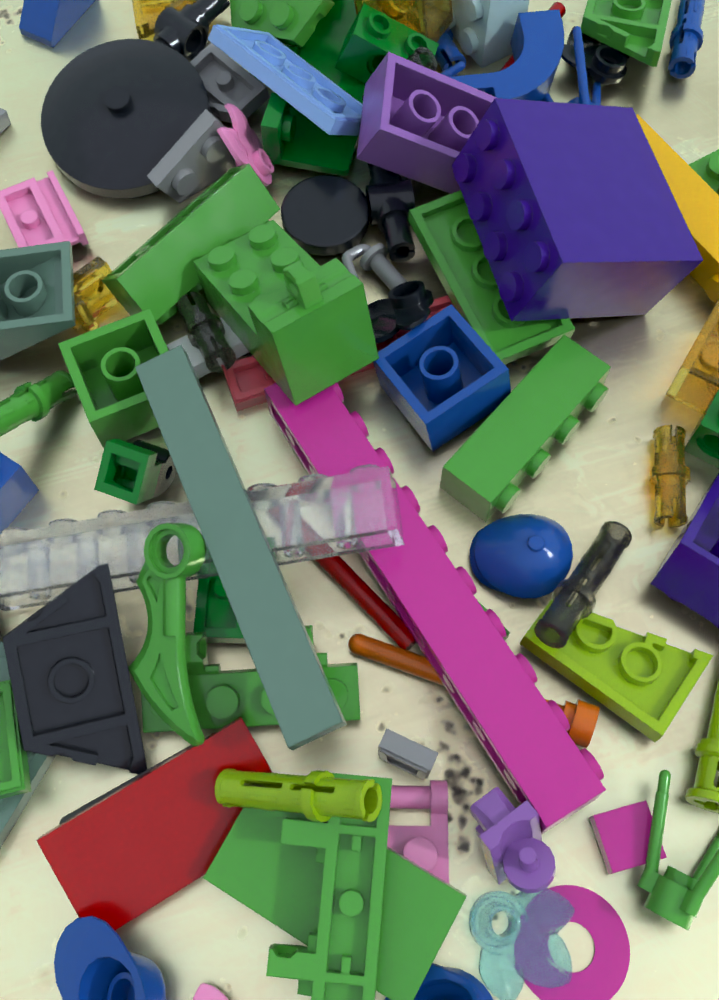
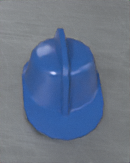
M95 916L77 918L65 927L57 942L54 958L56 984L63 1000H166L165 982L162 972L156 963L144 955L129 952L120 936L108 922Z

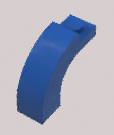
M559 9L518 13L510 42L514 63L511 66L492 73L450 76V78L497 98L543 101L551 88L564 48V28Z

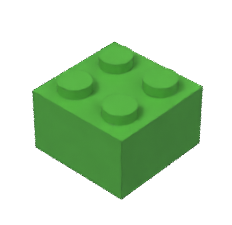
M150 309L58 343L88 421L103 448H105L106 440L117 438L126 441L159 427L135 369L136 366L169 351Z

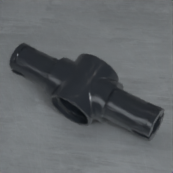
M197 0L192 5L186 4L180 11L174 7H167L156 20L154 42L166 45L179 52L186 59L193 60L207 47L209 25L220 13L229 7L230 2L227 0Z
M368 163L371 180L369 185L365 187V195L369 204L370 225H378L379 230L384 233L389 256L392 261H408L415 255V245L408 221L409 210L415 208L411 180H402L399 174Z

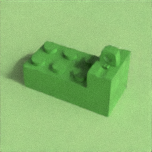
M274 220L254 227L245 235L223 246H218L208 254L193 261L209 305L226 322L295 406L379 359L363 283L355 275L351 274L337 258L320 266Z

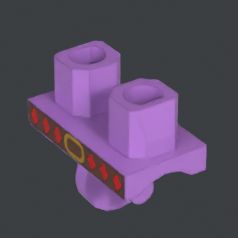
M496 787L472 804L470 807L471 814L479 824L475 829L480 838L488 871L496 882L500 884L508 879L513 887L525 893H538L546 889L554 879L556 872L555 858L550 847L542 841L539 814L528 800L515 808L499 787Z

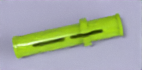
M228 768L218 775L215 783V797L219 804H223V807H243L267 811L301 813L308 820L315 822H325L331 817L372 822L378 817L382 806L381 787L378 783H374L375 780L335 778L332 773L321 770L312 771L307 776L274 772L238 771Z

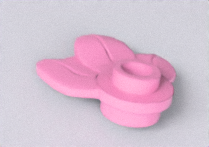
M225 104L224 107L230 115L233 128L220 127L217 129L218 134L235 159L236 167L249 163L264 186H269L272 183L271 173L274 172V166L270 157L264 151L255 131L250 128L244 113L233 104Z

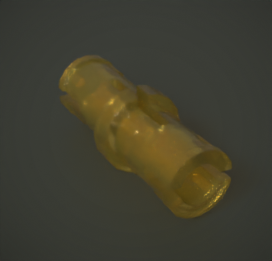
M672 425L660 426L653 431L654 467L649 472V481L655 486L654 523L661 527L665 525V518H668L669 528L680 527L688 522V516L686 515V485L691 480V471L689 467L685 466L686 431L681 426H676L675 436H672Z

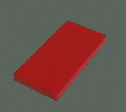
M242 717L207 736L202 745L187 748L37 839L38 845L79 918L95 916L108 922L114 930H117L206 874L243 807H223V804L217 802L215 783L218 775L228 768L238 771L272 772Z

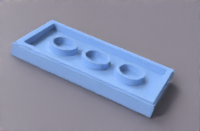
M219 24L212 26L208 37L211 43L328 135L359 136L363 104L270 33Z

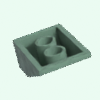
M70 241L0 250L1 361L75 326L73 253Z

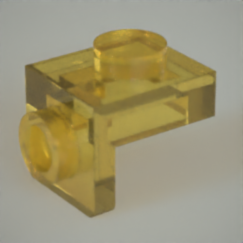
M99 256L73 273L75 326L72 328L75 331L81 327L86 332L99 328L95 320L119 303L102 282V279L111 273L112 270L108 263Z

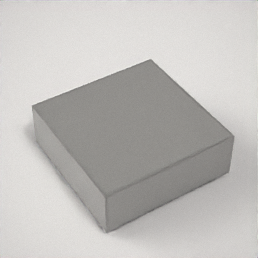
M386 729L378 746L379 759L423 780L425 778L428 779L438 752L389 729Z

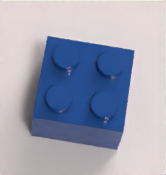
M452 304L378 352L379 359L373 362L380 386L432 452L492 413L511 393L509 369Z

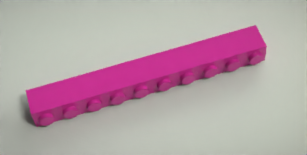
M276 383L264 388L272 418L403 623L414 637L419 648L435 670L520 805L528 800L539 814L541 835L595 801L606 790L600 781L604 779V774L599 763L586 748L579 750L567 733V730L570 729V724L564 712L555 701L549 700L546 702L534 684L538 680L533 667L521 653L514 655L503 639L506 637V631L499 617L493 610L488 609L484 611L474 596L477 591L472 578L462 566L455 568L445 554L448 552V547L442 534L434 525L427 527L419 516L420 506L415 495L406 485L400 488L392 476L394 469L385 451L380 447L376 450L372 447L367 439L369 433L361 416L356 411L349 413L342 403L344 396L339 384H333L296 406Z

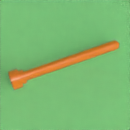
M355 634L349 639L348 647L356 655L443 685L425 656L363 634ZM579 699L576 704L565 701L564 706L558 704L570 724V729L567 730V733L577 746L587 749L597 723L600 707Z

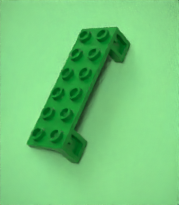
M333 0L335 5L326 17L317 23L314 33L305 45L301 47L299 56L363 104L365 83L336 69L335 65L345 37L363 3L394 19L399 0ZM271 93L260 127L263 148L272 163L347 176L351 168L359 136L328 135L278 94Z

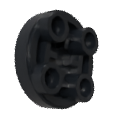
M332 175L307 178L292 187L282 202L281 219L283 230L308 254L322 256L343 255L347 250L359 245L369 226V204L367 198L357 185L347 179Z

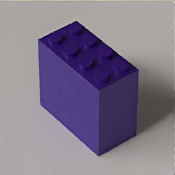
M495 98L451 165L454 177L459 184L467 205L469 216L474 223L482 244L484 255L489 262L497 283L500 297L505 304L511 321L645 315L703 261L636 114L631 107Z

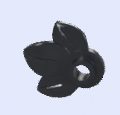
M573 27L567 44H564L561 58L576 68ZM582 33L586 71L591 75V78L602 85L621 82L627 72L626 63L630 56Z
M416 280L402 283L389 291V298L377 300L368 305L376 344L392 338L400 329H414L427 319L431 312L429 307L433 304L434 298L432 292L425 289L422 281Z

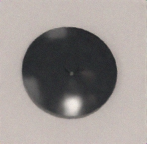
M114 40L97 45L81 53L70 61L55 77L42 106V136L49 154L60 171L78 187L103 197L136 198L160 191L147 175L205 109L211 113V106L198 71L179 52L150 40Z

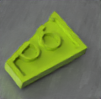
M553 598L520 642V645L653 742L658 741L664 735L713 655L697 649L690 653L667 645L666 638L649 632L642 636L617 627L612 619Z

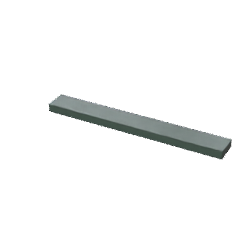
M179 345L136 366L135 369L288 748L295 750L347 725L186 351L182 345Z

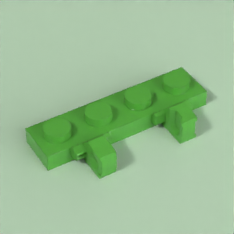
M306 625L305 628L314 647L313 625ZM206 632L185 633L188 679L201 729L223 728L239 717H242L247 727L279 725L257 669L221 671L220 664L208 665ZM316 653L345 721L360 720L357 663L328 664L327 653ZM141 692L143 733L174 731L156 713Z
M332 773L335 778L375 780L374 783H378L382 791L381 810L378 817L372 822L340 817H331L325 822H315L300 818H283L280 844L317 848L316 863L324 864L318 932L309 933L307 947L277 943L270 945L266 976L297 979V994L311 996V1000H375L392 778Z

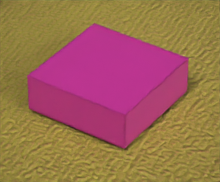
M646 800L589 817L608 874L646 864L652 815ZM663 845L661 848L660 860L667 858Z

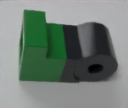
M117 438L106 440L94 490L137 505L160 496L168 490L177 471L169 451L165 448L142 440H136L132 444Z

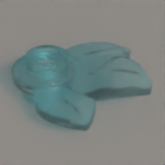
M546 888L538 893L520 891L515 896L503 891H490L481 895L475 901L469 915V928L473 939L481 947L479 959L481 979L486 988L500 1000H516L523 988L524 980L546 988L560 987L571 981V956L565 942L557 934L570 921L575 912L574 907L566 898ZM503 911L508 917V927L502 934H496L492 928V919L496 913Z

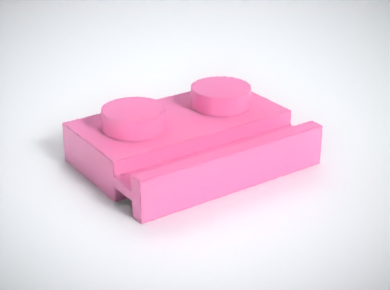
M53 170L46 172L47 178L37 182L33 177L0 191V209L19 248L70 241L71 245L80 242L82 246L89 244Z

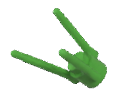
M661 770L655 794L646 864L637 886L649 892L644 907L689 931L705 896L719 876V832L714 837L692 877L669 865L664 876L658 874L671 774L668 770Z

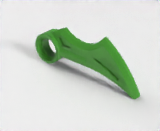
M165 523L157 525L152 529L145 540V563L136 583L146 604L148 627L143 647L128 669L138 688L156 713L179 736L196 747L204 743L205 737L194 708L186 665V577H191L200 570L205 561L206 547L205 540L200 531L194 526L185 523ZM174 535L181 540L184 548L183 558L177 566L170 563L166 553L167 544Z

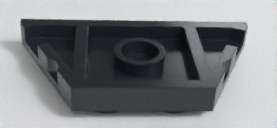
M107 563L101 564L3 636L2 639L24 751L48 756L56 754L70 757L76 762L91 765L99 763L127 769L130 773L140 774L147 770L109 565Z

